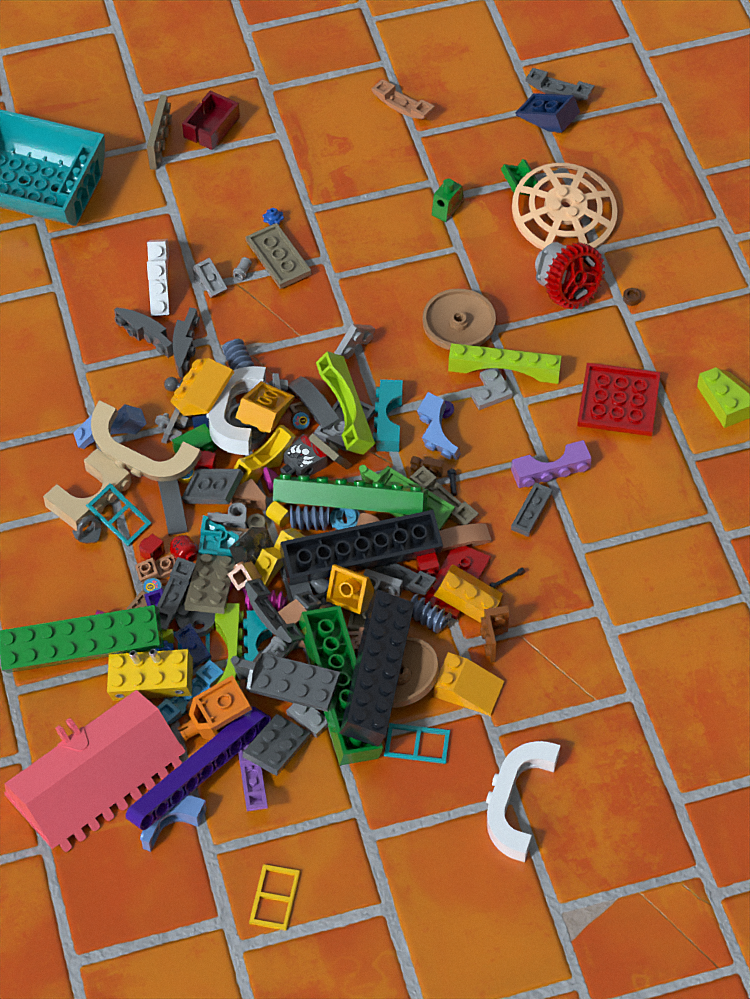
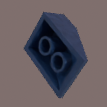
M533 93L515 112L516 116L544 130L557 133L563 132L580 113L574 95Z

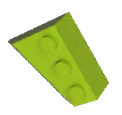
M716 367L699 374L697 387L724 428L750 418V387L731 372Z

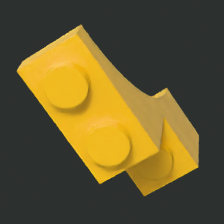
M278 425L273 435L263 446L249 456L238 459L234 469H241L244 473L240 483L242 484L252 479L257 484L263 474L264 467L280 466L284 459L285 451L291 446L296 436L284 425Z
M294 528L282 530L274 547L262 549L254 565L262 576L261 581L266 587H268L277 572L284 566L280 553L281 542L306 537Z

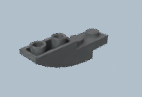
M118 307L114 309L116 323L120 327L123 326L131 337H135L138 341L145 338L148 343H152L160 354H164L168 358L174 355L173 343L168 340L167 331L164 326L139 312Z
M191 307L185 321L177 320L173 334L174 361L177 373L181 378H183L185 371L189 370L190 358L194 357L196 347L193 345L194 329L199 326L200 317H198L197 309Z

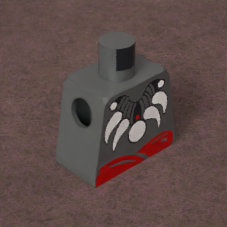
M302 434L285 451V466L280 470L281 473L311 476L328 466L327 455L315 446L306 435Z

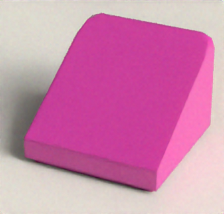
M264 467L265 483L268 491L273 493L274 478L278 477V474Z

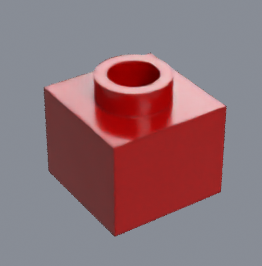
M201 451L202 455L194 467L195 471L196 469H216V453Z
M153 533L148 538H144L139 545L140 555L145 560L153 558L156 561L165 553L164 541Z
M436 553L417 556V571H422L433 577L436 576L439 572Z

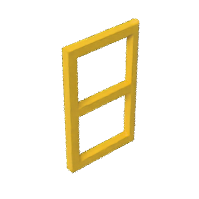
M263 864L249 924L283 931L287 930L300 870ZM266 871L295 876L290 897L262 892ZM260 898L288 902L284 924L255 919Z

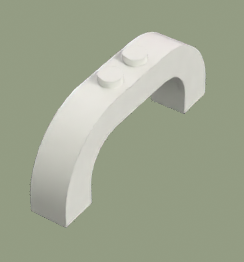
M249 366L235 369L234 374L209 414H207L210 436L213 442L221 449L234 454L249 455L252 444L251 428H240L230 425L226 422L231 401L235 396L249 392L260 381L266 383V367Z
M543 741L523 744L508 754L499 774L495 773L492 785L495 787L493 792L489 791L486 803L489 804L487 830L493 844L510 858L525 862L532 836L513 829L505 819V813L516 780L522 772L531 768H540L554 772L560 754V745Z

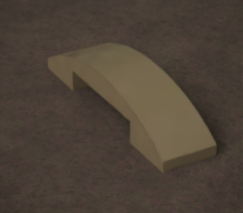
M424 466L410 476V480L428 489V491L455 507L449 518L460 525H467L479 515L466 502L461 503L436 482L437 477Z

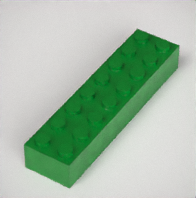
M155 605L0 630L2 671L7 673L109 657V654L130 653L132 650L141 652L164 648L160 611Z
M341 606L302 612L298 624L301 633L305 637L303 641L310 665L338 671L341 674L329 711H324L339 765L379 759L383 749L382 743L376 747L339 734L356 663V656Z

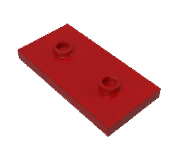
M467 546L451 549L435 577L437 581L424 596V604L426 605L431 601V608L438 605L437 612L445 609L444 615L451 612V618L457 620L461 611L435 597L436 591L452 564L480 580L491 560V556Z

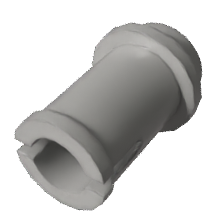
M243 257L237 268H234L233 276L237 280L246 278V272L252 264L249 258Z

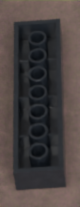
M434 510L282 541L280 553L288 585L290 586L328 578L331 575L332 565L334 564L356 572L416 559L417 556L434 552L440 554L443 543Z
M378 589L370 600L339 734L376 747L385 738L414 602Z

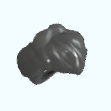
M92 515L84 517L79 522L77 531H72L74 537L82 543L98 542L101 532V520ZM92 521L91 525L87 527L85 531H83L84 525L87 522Z

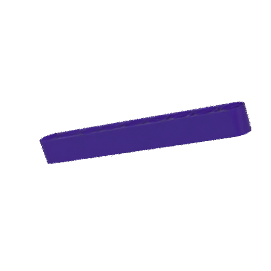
M252 706V710L231 722L132 804L126 812V819L141 830L148 829L253 741L271 721L270 716Z

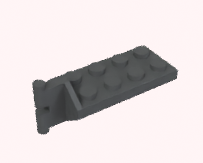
M261 652L258 653L253 661L240 659L237 656L231 658L238 678L240 680H248L246 687L248 692L327 712L341 677L338 671Z

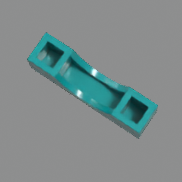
M380 379V387H376V398H379V402H375V413H378V417H374V428H377V432H373V439L377 451L399 452L400 426L391 422L387 416L393 409L402 406L403 380Z
M251 610L247 611V618L243 619L244 630H247L248 636H244V648H248V653H244V659L248 661H253L258 655L257 650L260 644L272 637V632L262 623L256 612Z

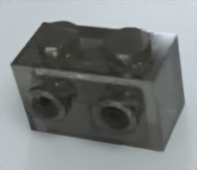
M252 527L231 545L229 549L236 564L241 561L244 563L252 561L255 565L262 549L274 547V544L266 527Z

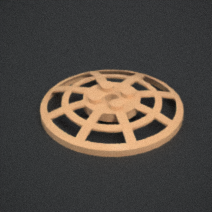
M551 163L533 169L521 179L513 195L512 214L521 234L541 250L553 243L556 235L560 237H578L580 243L588 244L584 234L591 231L599 222L606 226L607 229L598 239L588 244L596 249L609 238L617 220V205L609 186L594 172L575 164ZM551 168L577 170L576 175L569 173L554 174ZM544 171L547 175L538 181L533 188L523 186L535 173ZM584 173L599 182L606 191H597L590 182L582 178ZM557 178H571L573 181L571 185H561ZM549 180L554 186L549 192L539 190ZM581 182L586 185L592 193L583 194L578 189L579 183ZM520 192L530 194V213L520 216L518 208ZM535 196L545 198L544 207L535 208ZM610 197L611 221L601 216L603 209L601 198ZM596 199L597 213L587 208L588 200ZM567 202L570 204V207H564L561 203ZM547 213L554 221L552 227L546 224L540 216ZM584 215L593 219L589 225L584 228L581 227L579 221ZM534 219L541 228L549 232L546 241L532 234L524 223ZM560 224H573L575 231H562L558 229Z

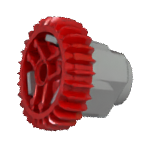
M554 242L546 246L536 258V280L539 284L548 288L546 292L554 303L563 308L578 309L579 306H584V302L589 303V298L594 299L593 294L598 293V287H602L600 282L604 280L602 278V275L605 274V271L602 270L605 268L603 264L604 259L598 250L588 244L573 242L572 245L567 244L564 246Z

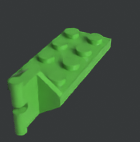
M365 465L359 467L361 479L366 481V484L384 482V485L392 486V484L398 483L408 488H411L412 485H418L389 466L379 474L373 472ZM428 491L427 511L434 510L438 529L441 531L455 510V507ZM390 513V514L394 515L395 517H401V516L409 515V514Z

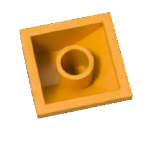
M334 564L332 565L326 601L361 614L368 610L369 602L374 595L375 589L369 577Z

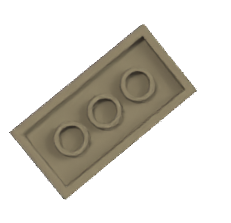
M160 95L147 143L150 169L157 170L158 163L162 162L161 152L165 150V137L169 135L168 125L172 123V115L169 114L171 103H168L167 95Z
M277 223L246 236L247 244L280 289L311 275V269Z
M198 554L196 567L185 601V610L224 614L232 584L227 574L234 570L233 567L237 564V557Z

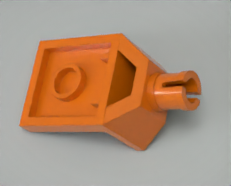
M232 675L193 697L189 711L191 720L177 728L185 741L199 733L202 738L211 740L218 734L217 730L249 712L252 708Z

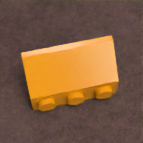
M210 358L197 359L193 362L188 374L184 376L179 388L175 390L174 396L171 399L172 404L183 416L209 414L234 374V370Z
M452 564L434 596L481 623V617H484V609L497 607L503 593Z

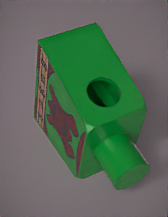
M445 179L434 194L431 215L447 222L464 202L463 186L452 179Z

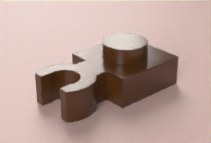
M412 456L410 469L417 471L424 466L433 475L442 478L444 461L427 457L422 460L419 457Z

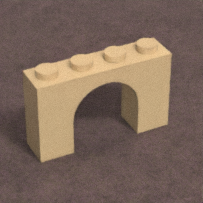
M98 448L84 459L86 471L103 484L98 493L88 498H76L56 484L43 496L46 508L76 531L79 522L84 517L89 515L96 516L86 507V504L93 500L109 483L120 493L127 490L132 483L130 472L117 467L114 461L106 457ZM109 489L92 506L101 514L109 503L116 500L117 496Z

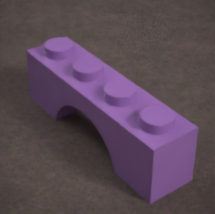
M584 440L567 444L563 456L554 462H540L531 455L512 459L511 471L518 488L530 487L535 482H548L551 479L566 477L569 474L584 472L590 469L591 456Z

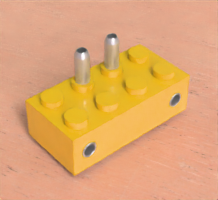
M151 649L150 652L138 653L132 650L130 653L109 654L107 693L113 701L123 700L135 690L146 699L192 696L193 658L188 649L168 651Z

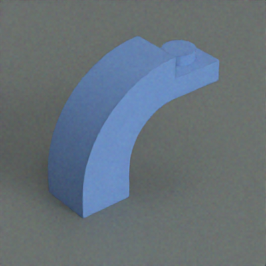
M187 795L153 825L142 831L140 840L142 841L143 849L151 852L162 829L173 822H186L199 827L207 810L205 800Z

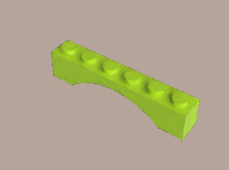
M451 343L448 371L469 373L480 369L501 368L524 373L540 382L558 384L561 356Z
M327 351L316 362L321 378L334 392L341 405L345 421L344 431L341 435L346 450L364 455L375 444L344 356Z
M227 603L224 614L215 613L216 631L227 645L229 654L227 666L218 683L233 675L239 687L240 681H237V674L232 665L231 658L233 656L242 657V645H239V640H243V628H240V623H243L244 611H240V603Z

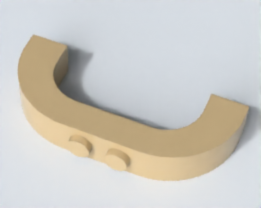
M100 400L98 401L91 419L92 435L101 452L114 461L117 467L122 469L126 467L131 470L132 474L138 477L143 475L155 481H173L188 474L198 463L202 455L200 449L185 442L182 443L173 458L162 462L154 461L117 443L111 437V427L118 415L117 409Z

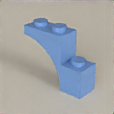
M428 392L417 410L419 419L426 424H430L422 437L425 447L431 451L437 450L441 452V455L447 459L454 458L457 460L461 454L459 448L452 444L442 431V418L447 407L445 401Z
M124 404L117 411L118 415L112 424L111 435L120 433L135 435L147 424L142 409ZM92 415L74 432L78 448L85 449L95 441L91 430Z

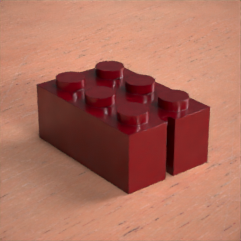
M209 91L202 99V103H199L182 123L183 137L195 143L199 141V145L213 150L240 118L239 103Z

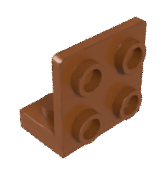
M508 605L484 609V617H481V637L485 639V654L490 656L491 663L495 662L496 656L495 635H502L508 632Z

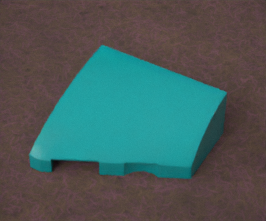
M203 515L198 554L237 557L239 535L232 531H227L221 524L217 525L209 520V517Z

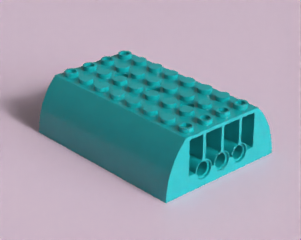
M0 109V208L76 226L103 174L105 159L104 134Z

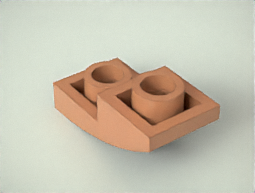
M170 554L156 561L150 558L136 564L135 567L140 582H144L152 577L159 580L170 577L176 559Z

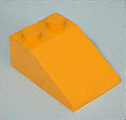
M260 381L242 397L235 418L239 419L243 424L257 427L261 432L270 433L294 399V395Z
M448 652L437 682L434 685V697L491 716L504 681L469 659Z

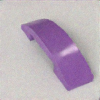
M247 745L238 752L247 811L267 809L262 768L243 758V751L249 746Z

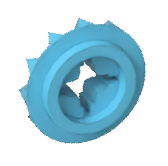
M334 508L330 513V523L332 528L337 530L356 526L360 514L357 509ZM343 514H345V517L348 519L346 523H344L342 520Z

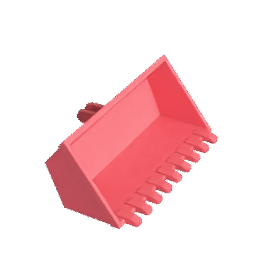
M137 690L85 727L82 726L78 729L71 718L67 719L66 723L72 734L67 736L63 727L57 726L55 729L62 739L58 746L4 783L6 792H4L5 796L51 849L60 845L63 851L68 852L72 848L67 840L68 837L74 834L78 841H83L86 838L81 829L83 826L88 824L91 830H98L100 828L96 820L98 815L102 813L104 818L110 821L114 818V814L109 807L116 803L118 808L124 811L128 808V804L123 798L130 793L132 798L137 801L142 797L137 788L144 783L146 788L151 790L156 785L151 778L157 773L163 780L169 775L165 768L168 764L171 763L175 769L182 764L179 756L186 752L183 746L176 739L160 710Z

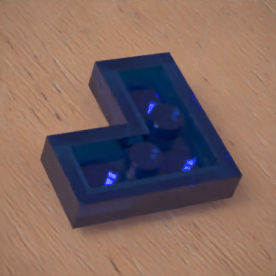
M190 623L174 633L181 647L189 650L193 658V669L212 657Z

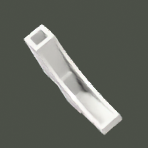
M168 239L149 240L147 242V271L151 316L169 315Z

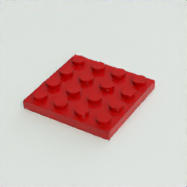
M587 362L577 426L652 436L661 372Z

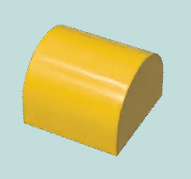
M273 501L267 508L266 516L280 527L285 526L290 521L289 511L277 501Z

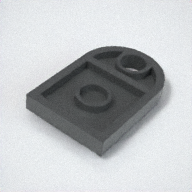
M188 586L174 618L179 630L184 635L193 638L203 637L214 629L215 613L185 610ZM197 624L204 625L202 629L194 628Z

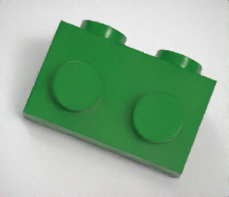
M522 159L518 166L504 164L501 171L508 181L511 190L515 192L521 179L532 169L528 162ZM532 175L523 186L533 188L538 183L536 176ZM520 192V195H528V196H530V194H526V193H521V192Z

